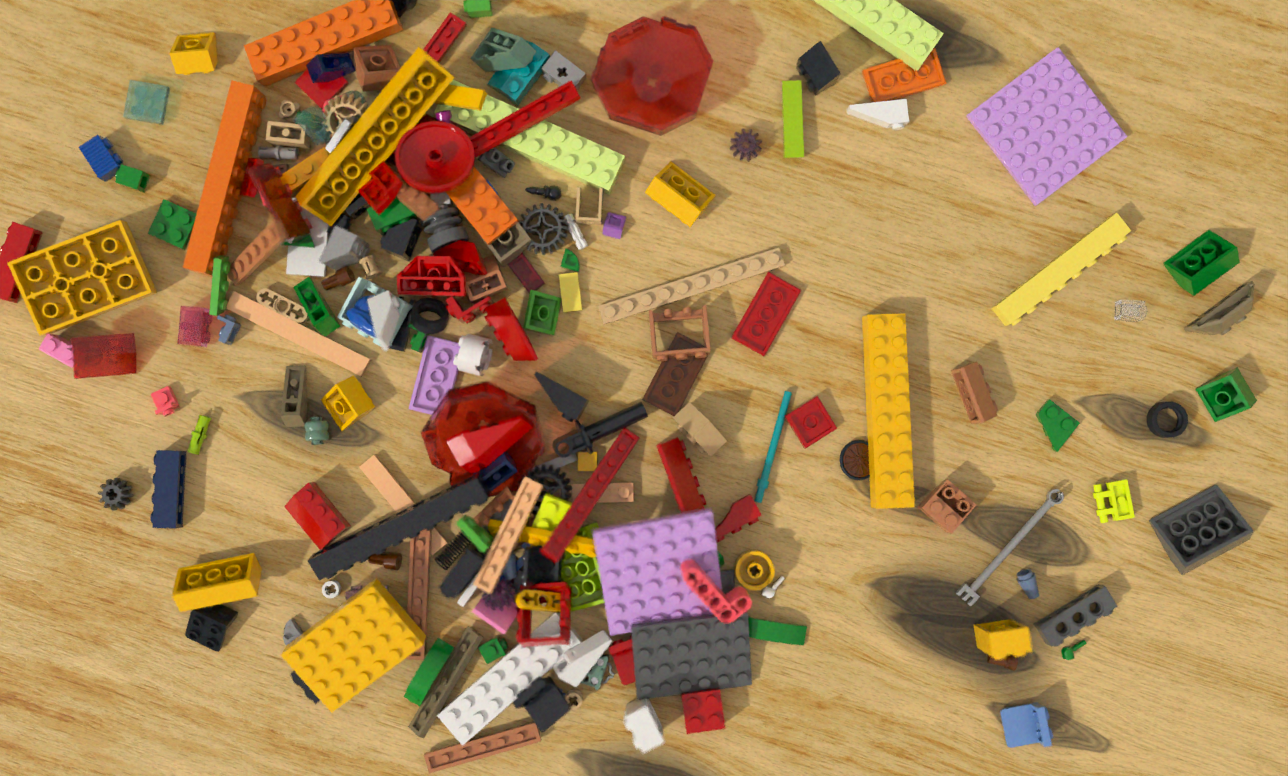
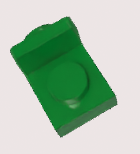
M409 323V328L418 331L412 324ZM418 331L417 335L414 334L410 345H412L411 349L422 353L427 335L429 334Z
M499 635L478 647L487 664L501 656H505L509 648L505 639H501Z

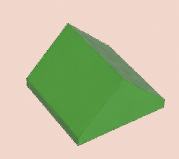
M530 290L523 328L528 331L554 335L562 298Z

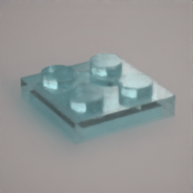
M130 80L123 117L130 120L163 125L170 88L164 85Z

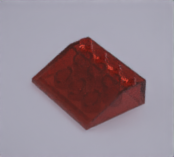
M272 163L246 168L275 220L280 219L288 236L286 240L292 245L311 235L310 229L313 227L308 218L303 219L300 213L303 209L299 202H294L290 195L293 192L288 183L283 184L281 180L283 174L279 167H274Z

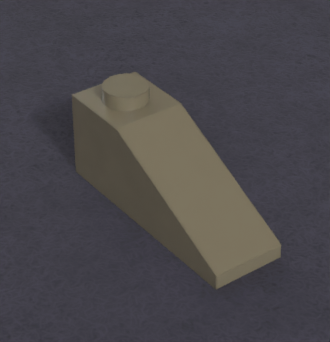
M305 365L286 366L280 414L286 427H301L306 422L307 377Z

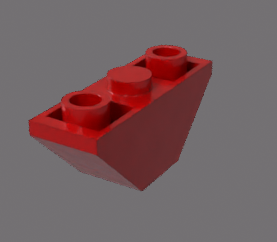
M459 240L435 251L433 254L434 256H452L464 272L485 276L487 274L483 257L475 243Z

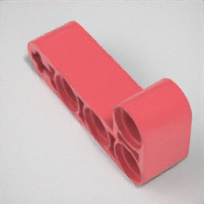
M687 559L681 563L680 571L685 583L722 623L733 622L751 608L752 601L744 587H736L725 595L696 561Z

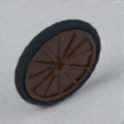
M854 440L845 445L841 451L839 459L841 469L851 479L865 480L870 477L868 442Z

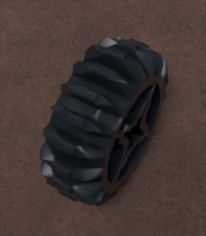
M542 464L541 470L538 466H535L534 472L528 470V476H523V480L525 477L533 481L538 479V483L543 485L546 490L550 489L549 493L541 491L538 499H543L545 493L553 495L558 488L562 490L560 499L569 502L567 498L572 496L569 492L572 490V486L568 485L570 479H564L566 476L565 472L559 474V467L555 471L552 470V464L549 466V469H546V465ZM545 477H550L556 481L549 482ZM537 500L532 513L539 509L540 501Z

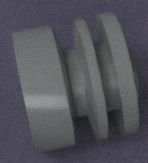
M457 207L437 210L426 220H420L421 226L425 227L424 233L434 234L427 239L432 253L459 240H469L466 228L464 226H457L463 221L458 216L460 212Z

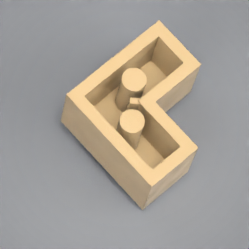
M690 402L673 417L678 423L676 427L682 434L687 432L686 437L691 443H697L695 447L702 454L706 452L711 457L727 442L714 425Z

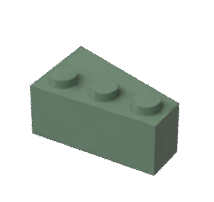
M491 28L470 59L485 72L524 68L532 61L536 50L520 36Z

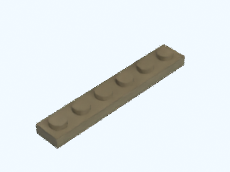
M467 626L408 726L420 738L426 736L483 639V636L472 627Z

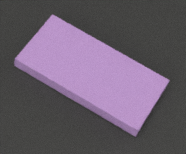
M427 335L409 405L410 410L447 418L459 372L457 365L453 363L455 355L459 353V343Z

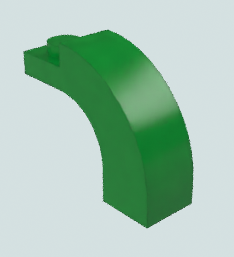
M437 638L408 685L404 697L410 702L421 706L455 647Z

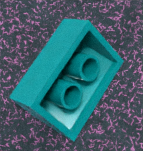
M527 40L525 41L536 50L532 61L524 68L496 71L487 83V85L517 106H519L543 73L541 68L550 58L546 51Z

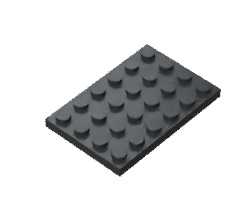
M747 611L733 622L727 624L722 623L714 614L631 624L637 700L679 695L681 693L712 688L725 689L752 685Z

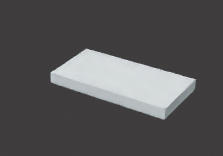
M292 198V207L300 209L315 248L288 246L286 274L326 277L327 266L319 262V259L329 240V233H327L329 225L300 206L296 198Z

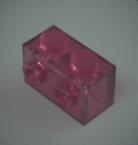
M181 306L177 344L207 347V343L210 342L209 324L212 322V315L209 314L210 309Z

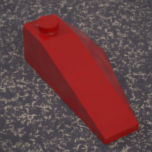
M523 416L499 421L496 426H480V430L470 432L469 429L464 430L446 440L460 467L473 474L488 467L533 428V423Z

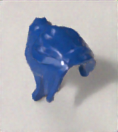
M376 295L363 296L356 302L354 308L349 309L346 314L349 321L356 328L376 338L367 299Z

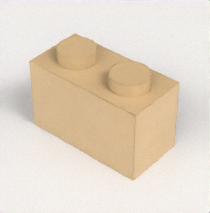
M268 121L266 141L271 145L310 149L312 130L307 125Z

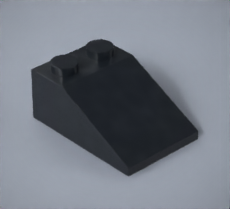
M535 372V377L556 408L563 413L561 417L570 422L579 420L589 401L544 375Z

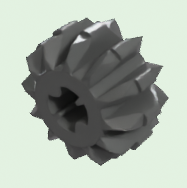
M120 478L108 479L106 484L100 485L103 491L97 493L102 495L99 502H105L104 507L111 508L112 511L118 508L124 509L125 504L131 503L128 497H133V494L129 493L132 487L126 486L128 482L126 480L121 481Z

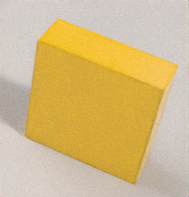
M578 452V471H594L597 468V452L592 454Z

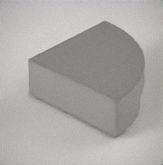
M293 618L286 623L284 628L283 640L285 645H288L303 633Z

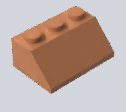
M972 362L951 370L971 424H981L998 416L996 413L998 411L997 405L989 394L991 393L990 386L987 382L985 383L982 376L984 375V370L980 364L978 365V362Z

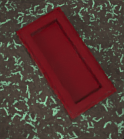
M523 253L508 263V266L529 294L530 290L536 291L545 284Z

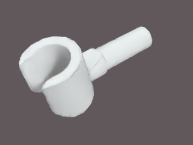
M780 576L771 588L766 586L761 595L766 598H772L775 590L785 578Z

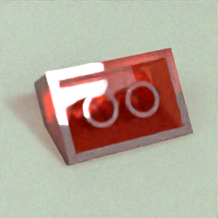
M134 333L74 337L70 339L74 379L136 374Z

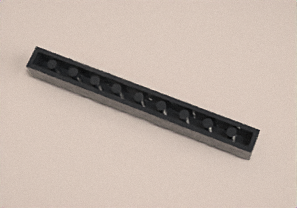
M478 472L313 553L308 559V563L319 580L325 577L330 579L342 569L346 571L358 561L363 563L375 553L379 555L391 545L396 547L408 537L412 539L418 536L420 531L424 529L427 531L437 526V523L441 521L447 522L459 512L461 514L466 513L475 504L480 506L486 503L491 491L481 473Z

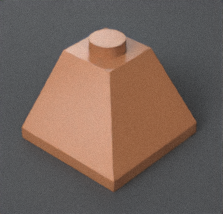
M391 45L354 47L357 79L363 92L382 90L401 69Z

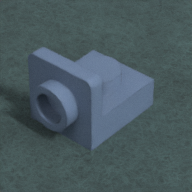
M226 314L225 317L218 315L217 319L226 323L219 332L220 337L218 341L232 345L241 324L236 323V318Z

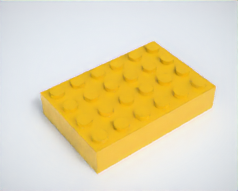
M118 220L8 262L39 335L55 333L157 293L128 223L123 220Z
M376 578L286 645L281 656L332 713L423 646L426 635Z

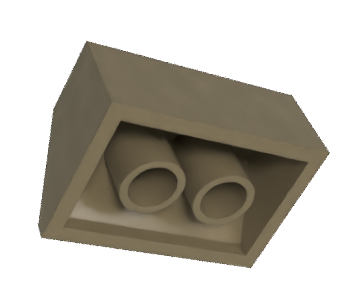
M518 222L493 243L487 244V246L504 267L517 258L532 240Z

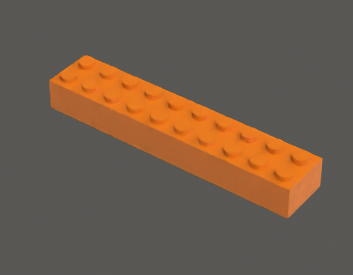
M231 80L183 268L195 273L212 277L214 258L220 255L226 256L228 252V239L233 233L232 223L238 214V200L240 201L242 198L239 194L248 159L252 158V147L257 141L256 131L257 127L261 125V112L266 106V96L254 85Z

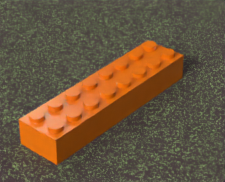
M353 0L246 44L244 48L256 80L266 87L305 71L309 67L354 50V47L366 46L404 29L393 0Z

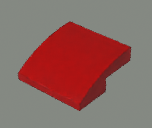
M384 161L369 172L372 179L358 190L378 215L391 204L403 184Z

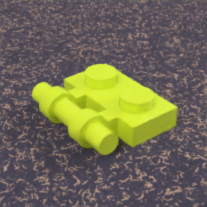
M1127 479L1107 482L1106 491H1102L1101 484L1093 485V498L1096 499L1098 508L1096 513L1100 518V523L1108 522V514H1112L1113 521L1135 518ZM1104 497H1109V508L1105 507Z

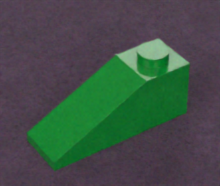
M310 277L293 287L313 326L324 337L341 327L333 311Z

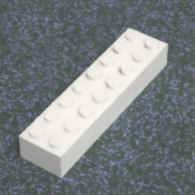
M554 612L531 632V638L560 636V613ZM571 626L570 645L531 646L524 648L518 643L442 709L437 715L438 718L463 746L517 699L516 695L520 691L527 690L532 686L530 683L536 678L542 677L555 666L566 651L580 644L582 638Z

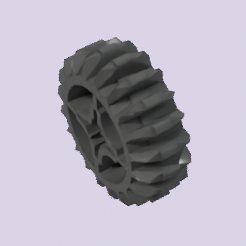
M540 203V209L533 205L534 211L531 212L527 208L528 215L521 214L524 221L520 220L519 224L523 226L522 228L527 234L539 235L540 244L531 241L527 250L531 251L535 248L534 253L538 254L539 249H541L542 255H545L546 249H548L549 253L552 254V247H555L556 250L560 249L557 245L558 242L562 245L565 244L561 237H568L563 232L569 230L568 226H562L567 222V219H561L564 214L563 212L557 214V207L551 211V204H548L546 209H544L543 203ZM545 215L554 218L558 226L546 223ZM539 216L538 223L528 227L531 220ZM542 221L545 228L548 227V229L544 230L543 236L540 230L537 231L538 229H541ZM558 232L551 242L546 243L549 234Z

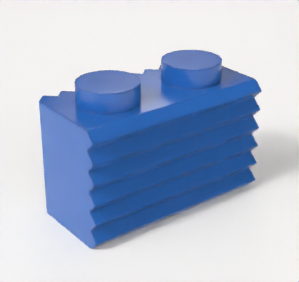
M96 135L79 146V149L97 177L106 182L116 175L123 160L117 153L114 154L111 149L113 145L107 137L103 138L100 135Z

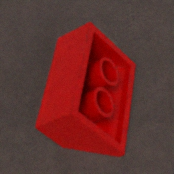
M504 297L485 308L487 315L484 317L490 327L494 326L496 329L493 332L497 340L503 341L504 345L502 348L506 355H511L514 361H536L538 357L532 343L507 299Z
M315 482L307 483L284 506L320 550L328 546L351 526Z

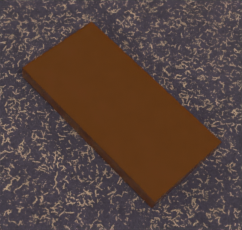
M677 332L668 350L701 348L704 346ZM687 356V359L676 360V357L668 358L667 361H662L642 400L675 416L682 407L707 357L695 358V356Z

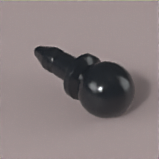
M545 185L544 188L528 187L525 189L530 194L543 195L544 199L549 198L552 201L558 200L561 197V189L555 185L550 187Z

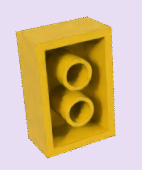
M1013 619L974 624L977 648L994 657V659H1005L1006 655L1014 654V656H1025L1026 652L1032 651L1029 628Z

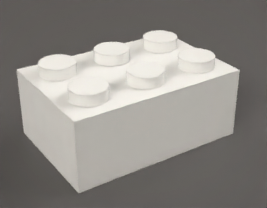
M649 698L636 699L627 703L626 711H624L625 719L623 721L627 730H632L633 732L632 740L637 749L640 748L642 753L664 743V729Z

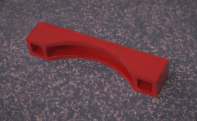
M750 494L733 502L723 521L714 528L716 543L725 539L724 535L727 533L735 534L742 530L741 526L747 523L750 526L759 521L758 517L762 515Z

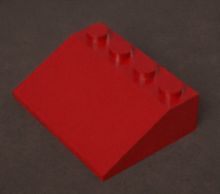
M677 437L656 445L681 513L705 509L704 505H707L704 495H699L697 487H700L697 476H692L690 469H693L690 457L686 459L683 452L687 450L684 441H679Z

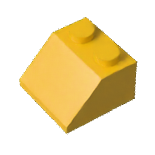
M215 32L177 35L169 53L176 74L210 73L215 70L218 63Z
M354 375L337 383L321 399L341 431L359 421L375 408L371 398L368 397L361 383Z

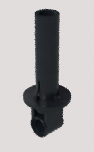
M639 402L586 427L577 420L575 421L576 430L556 438L552 443V448L560 457H568L582 449H586L589 454H592L593 442L647 418L648 414L642 402ZM561 443L567 444L564 451H558V446Z

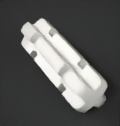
M567 214L563 217V219H567L565 224L568 225L569 232L573 240L576 241L578 249L582 250L587 247V242L585 238H582L583 234L577 223L574 222L573 215Z

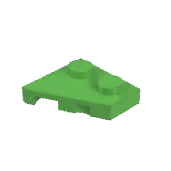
M466 514L456 523L482 553L495 540L491 534Z

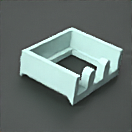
M358 277L337 318L343 320L342 324L346 327L356 328L349 321L346 312L354 308L356 302L363 297L366 289L375 295L387 290L368 279ZM399 297L397 299L400 303V307H398L400 316L390 346H392V342L409 310L413 307V305ZM358 329L357 333L366 338L370 336ZM370 336L374 339L373 343L381 346L375 337Z

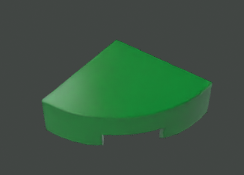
M565 249L560 267L579 272L580 264L578 258L571 250Z

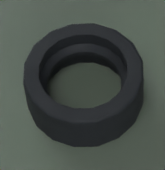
M423 298L415 302L412 307L411 323L420 332L426 334L439 333L447 326L449 312L445 307L446 305L440 300ZM428 311L436 313L441 318L438 320H427L419 314Z
M1172 401L1159 402L1153 405L1146 417L1150 431L1162 438L1181 435L1188 424V415L1185 409L1180 404ZM1165 408L1172 409L1177 415L1176 427L1170 431L1162 430L1157 423L1158 413Z

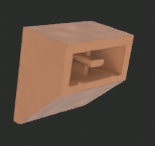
M494 254L483 259L487 270L486 276L462 271L466 278V292L473 304L482 301L488 296L492 297L509 290Z
M946 479L932 490L917 507L946 533L952 534L976 507V504L952 482Z

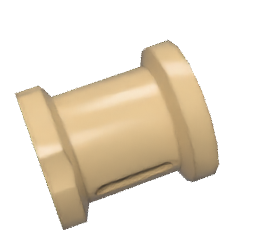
M375 255L366 256L359 261V264L363 266L366 272V279L382 274V270L378 268L375 262Z
M577 689L569 690L565 697L571 706V710L578 709L582 704V693ZM571 697H577V702H570Z

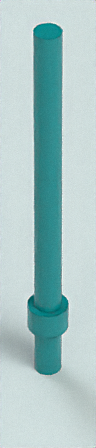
M784 392L761 478L758 479L756 485L758 489L754 501L762 503L765 489H768V478L792 392Z

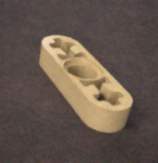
M267 288L258 291L256 299L259 304L297 323H305L309 320L302 305ZM263 294H268L270 298L275 299L274 303L268 300L264 302ZM281 301L288 303L287 310H279L278 305ZM292 309L299 312L302 311L304 317L297 319L298 315L292 313Z

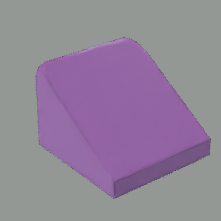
M608 212L602 234L620 239L626 216Z

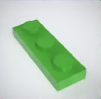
M220 255L214 258L210 315L217 316L227 308V300H225L226 292L229 288L227 274L231 267L229 256Z

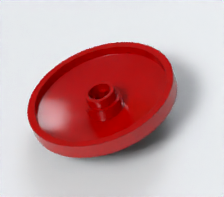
M429 121L414 126L401 137L396 147L395 161L402 179L414 189L426 193H444L459 187L468 179L474 168L475 153L470 138L463 130L447 122Z

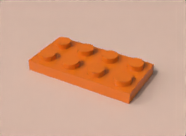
M475 166L463 184L446 192L488 245L519 222Z

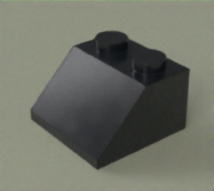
M821 41L799 57L796 63L798 73L805 77L807 88L810 92H814L815 95L835 85L841 74Z
M411 219L388 229L387 233H384L381 238V248L389 254L410 262L423 230L421 223Z

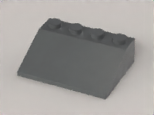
M1217 484L1149 520L1169 559L1181 575L1250 540L1254 532Z

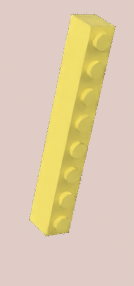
M1118 213L1109 216L991 309L1005 326L1010 324L1016 325L1022 320L1021 316L1024 313L1030 314L1037 308V303L1040 301L1044 303L1052 297L1051 293L1057 289L1059 291L1067 285L1066 281L1068 279H1075L1083 273L1081 269L1085 266L1089 268L1097 262L1096 258L1099 255L1105 256L1113 250L1111 248L1112 245L1115 243L1119 245L1128 238L1126 235L1131 232L1130 228Z

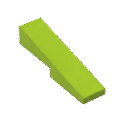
M801 80L782 81L783 158L804 157Z

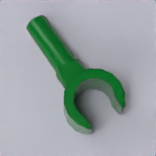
M1082 640L1072 647L1062 648L1063 659H1074L1073 652L1087 644L1086 641Z

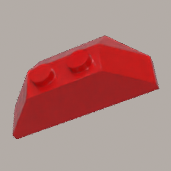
M416 256L397 275V294L466 296V278L452 256Z

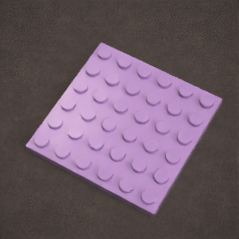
M1059 47L966 116L1034 206L1038 205L1127 138V135Z
M711 508L593 529L610 636L631 632V624L713 614L685 583L680 571L681 563L687 559H692L697 562L722 590Z

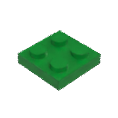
M163 199L148 234L185 250L192 234L196 213Z

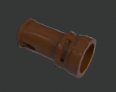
M988 655L987 663L1004 666L1006 669L1015 671L1018 665V656L1006 655L1005 659H994V657Z

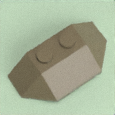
M1254 282L1243 283L1183 329L1186 332L1207 335L1226 334L1232 329L1230 326L1247 318L1246 314L1251 311L1254 297Z

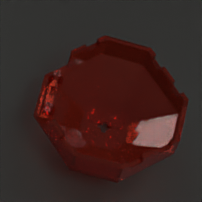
M643 16L608 34L605 46L601 47L597 64L591 77V83L610 120L662 136L696 118L712 70L713 59L696 26L690 24L687 26L666 16L661 17V22ZM648 78L657 80V82H655V87L647 85V83L649 82Z
M488 381L447 390L421 431L431 464L437 467V469L450 473V486L472 476L473 474L460 467L446 439L464 430L469 429L470 432L480 430L479 424H481V420L489 423L487 427L498 425L499 421L523 416L533 423V428L506 450L513 457L518 471L492 490L489 497L497 496L506 486L512 492L517 491L523 476H528L527 472H531L539 455L542 456L545 452V437L536 406Z

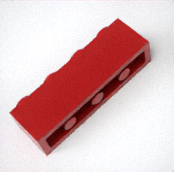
M12 221L11 226L7 230L5 243L0 249V299L14 303L18 302L21 293L8 262L36 252L43 234L42 231Z

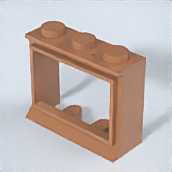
M703 305L702 309L691 310L690 307L683 308V311L672 312V309H665L664 313H653V310H649L653 359L667 361L668 358L676 357V360L687 359V356L705 358L710 354L706 305ZM702 319L704 347L657 351L655 322Z
M506 486L473 519L479 526H487L489 518L496 512L500 513L504 508L503 505L509 499L514 500L516 495ZM531 512L525 526H532L537 513ZM524 542L516 543L513 551ZM492 544L489 546V548L486 549L488 552H489V550H490Z

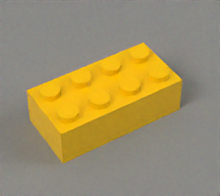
M254 553L178 568L172 598L180 612L256 597L258 595L262 568Z

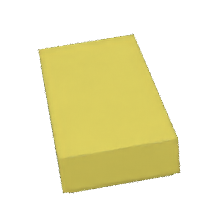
M578 272L559 274L563 313L582 311Z

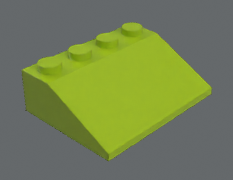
M594 522L580 527L576 536L594 539L593 529H599L598 523ZM565 550L562 554L561 582H566L571 587V612L605 603L597 556L589 557L585 554L569 553Z

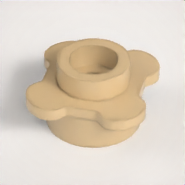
M283 100L279 116L295 121L300 105L297 102L292 103L288 100Z

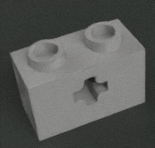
M556 50L541 68L544 74L543 77L550 83L555 82L559 87L572 80L578 90L586 80V73ZM566 72V77H565V76H561V77H560V75H559L560 73H561V74H564V73Z

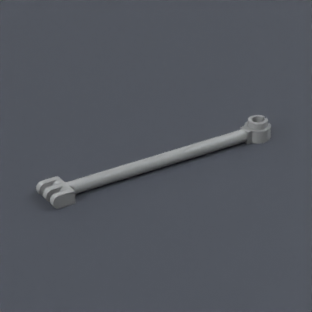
M1058 489L1049 490L1044 504L970 587L963 583L956 591V594L960 596L965 591L966 593L962 596V599L966 601L971 596L967 604L972 606L980 597L975 593L1044 514L1055 504H1060L1063 501V492H1059L1060 490ZM1052 493L1057 495L1054 500L1051 498Z

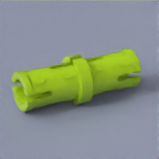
M199 415L195 430L191 432L193 436L187 452L199 455L203 440L207 438L206 432L212 418Z

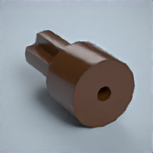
M345 266L336 270L335 275L322 280V287L330 290L338 285L345 286L354 282L355 276L351 268Z
M394 552L379 555L375 553L370 556L368 562L384 565L385 569L398 571L401 567L402 555L401 553Z

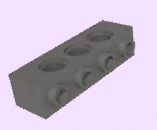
M1098 584L1035 622L1034 626L1045 644L1056 647L1064 642L1063 639L1068 636L1072 637L1080 633V629L1095 624L1097 622L1096 619L1101 616L1110 615L1113 613V609L1118 606L1106 586ZM1095 602L1096 608L1091 612L1090 605ZM1078 612L1079 619L1074 622L1073 616ZM1062 622V623H1063V628H1062V630H1061V631H1057V625H1058V623Z

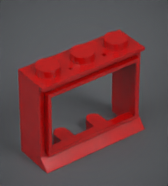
M566 582L542 583L529 587L520 585V592L523 590L561 593L560 636L531 638L532 610L519 608V611H517V621L519 622V630L516 631L517 642L524 648L531 646L570 645L571 587ZM525 596L522 597V600H525V602L532 601V599H526Z

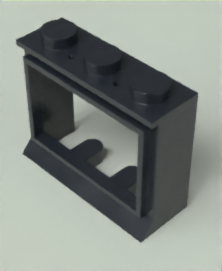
M474 543L467 546L466 553L442 581V584L438 586L441 589V594L448 599H455L461 594L481 569L488 553L485 551L482 553Z

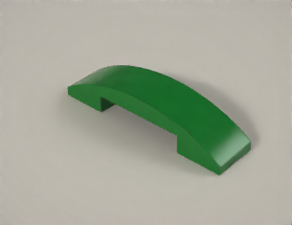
M748 616L750 638L804 645L807 626Z

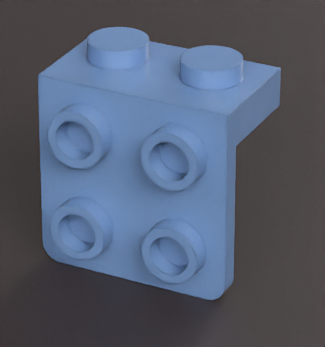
M1034 702L1000 710L1006 745L1012 748L1039 743L1043 747L1052 746L1051 739H1053V733L1051 728L1048 727L1047 722L1049 720V713L1043 705Z

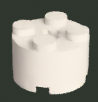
M473 334L462 335L459 339V353L454 357V365H457L459 371L482 377L484 375L482 373L483 369L487 370L491 361L493 349H489V344L493 345L492 340Z

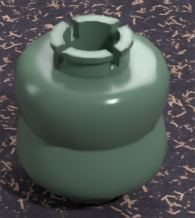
M312 417L310 421L304 424L306 430L305 440L311 441V445L324 444L323 441L329 439V423L322 421L323 417Z

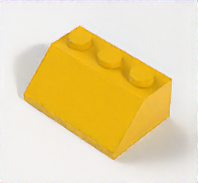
M672 161L654 177L645 192L652 200L658 202L668 212L674 214L689 227L698 220L716 196Z

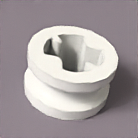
M335 580L326 582L322 587V593L326 598H334L341 592V585ZM334 585L336 592L328 593L329 589L327 587Z

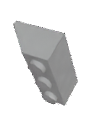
M335 226L319 262L334 270L357 264L360 259L368 256L370 244L357 235Z

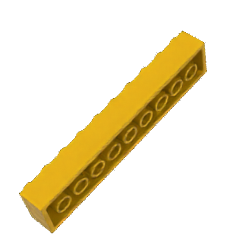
M418 47L295 196L300 206L332 226L358 195V190L372 178L369 172L382 161L385 162L396 149L401 137L417 124L455 77L422 48Z
M906 313L866 315L862 317L871 508L915 507Z

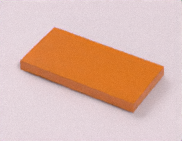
M935 48L918 71L905 64L901 59L862 70L872 103L898 100L946 85Z

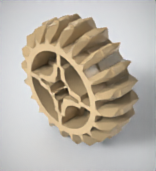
M346 93L342 94L341 97L336 95L334 100L330 99L328 101L329 105L324 107L326 112L322 113V117L325 118L322 124L328 125L325 128V132L330 131V138H332L345 118L355 116L358 119V115L361 117L367 110L368 102L362 104L360 102L361 97L355 100L354 94H351L348 98ZM345 107H350V108H352V109H354V110H353V111H350V110L346 109ZM335 113L337 114L336 117L339 119V125L335 120Z

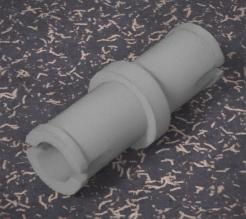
M276 145L275 147L259 146L258 156L261 159L273 158L277 161L282 159L298 160L299 149L298 147L288 148L281 145Z

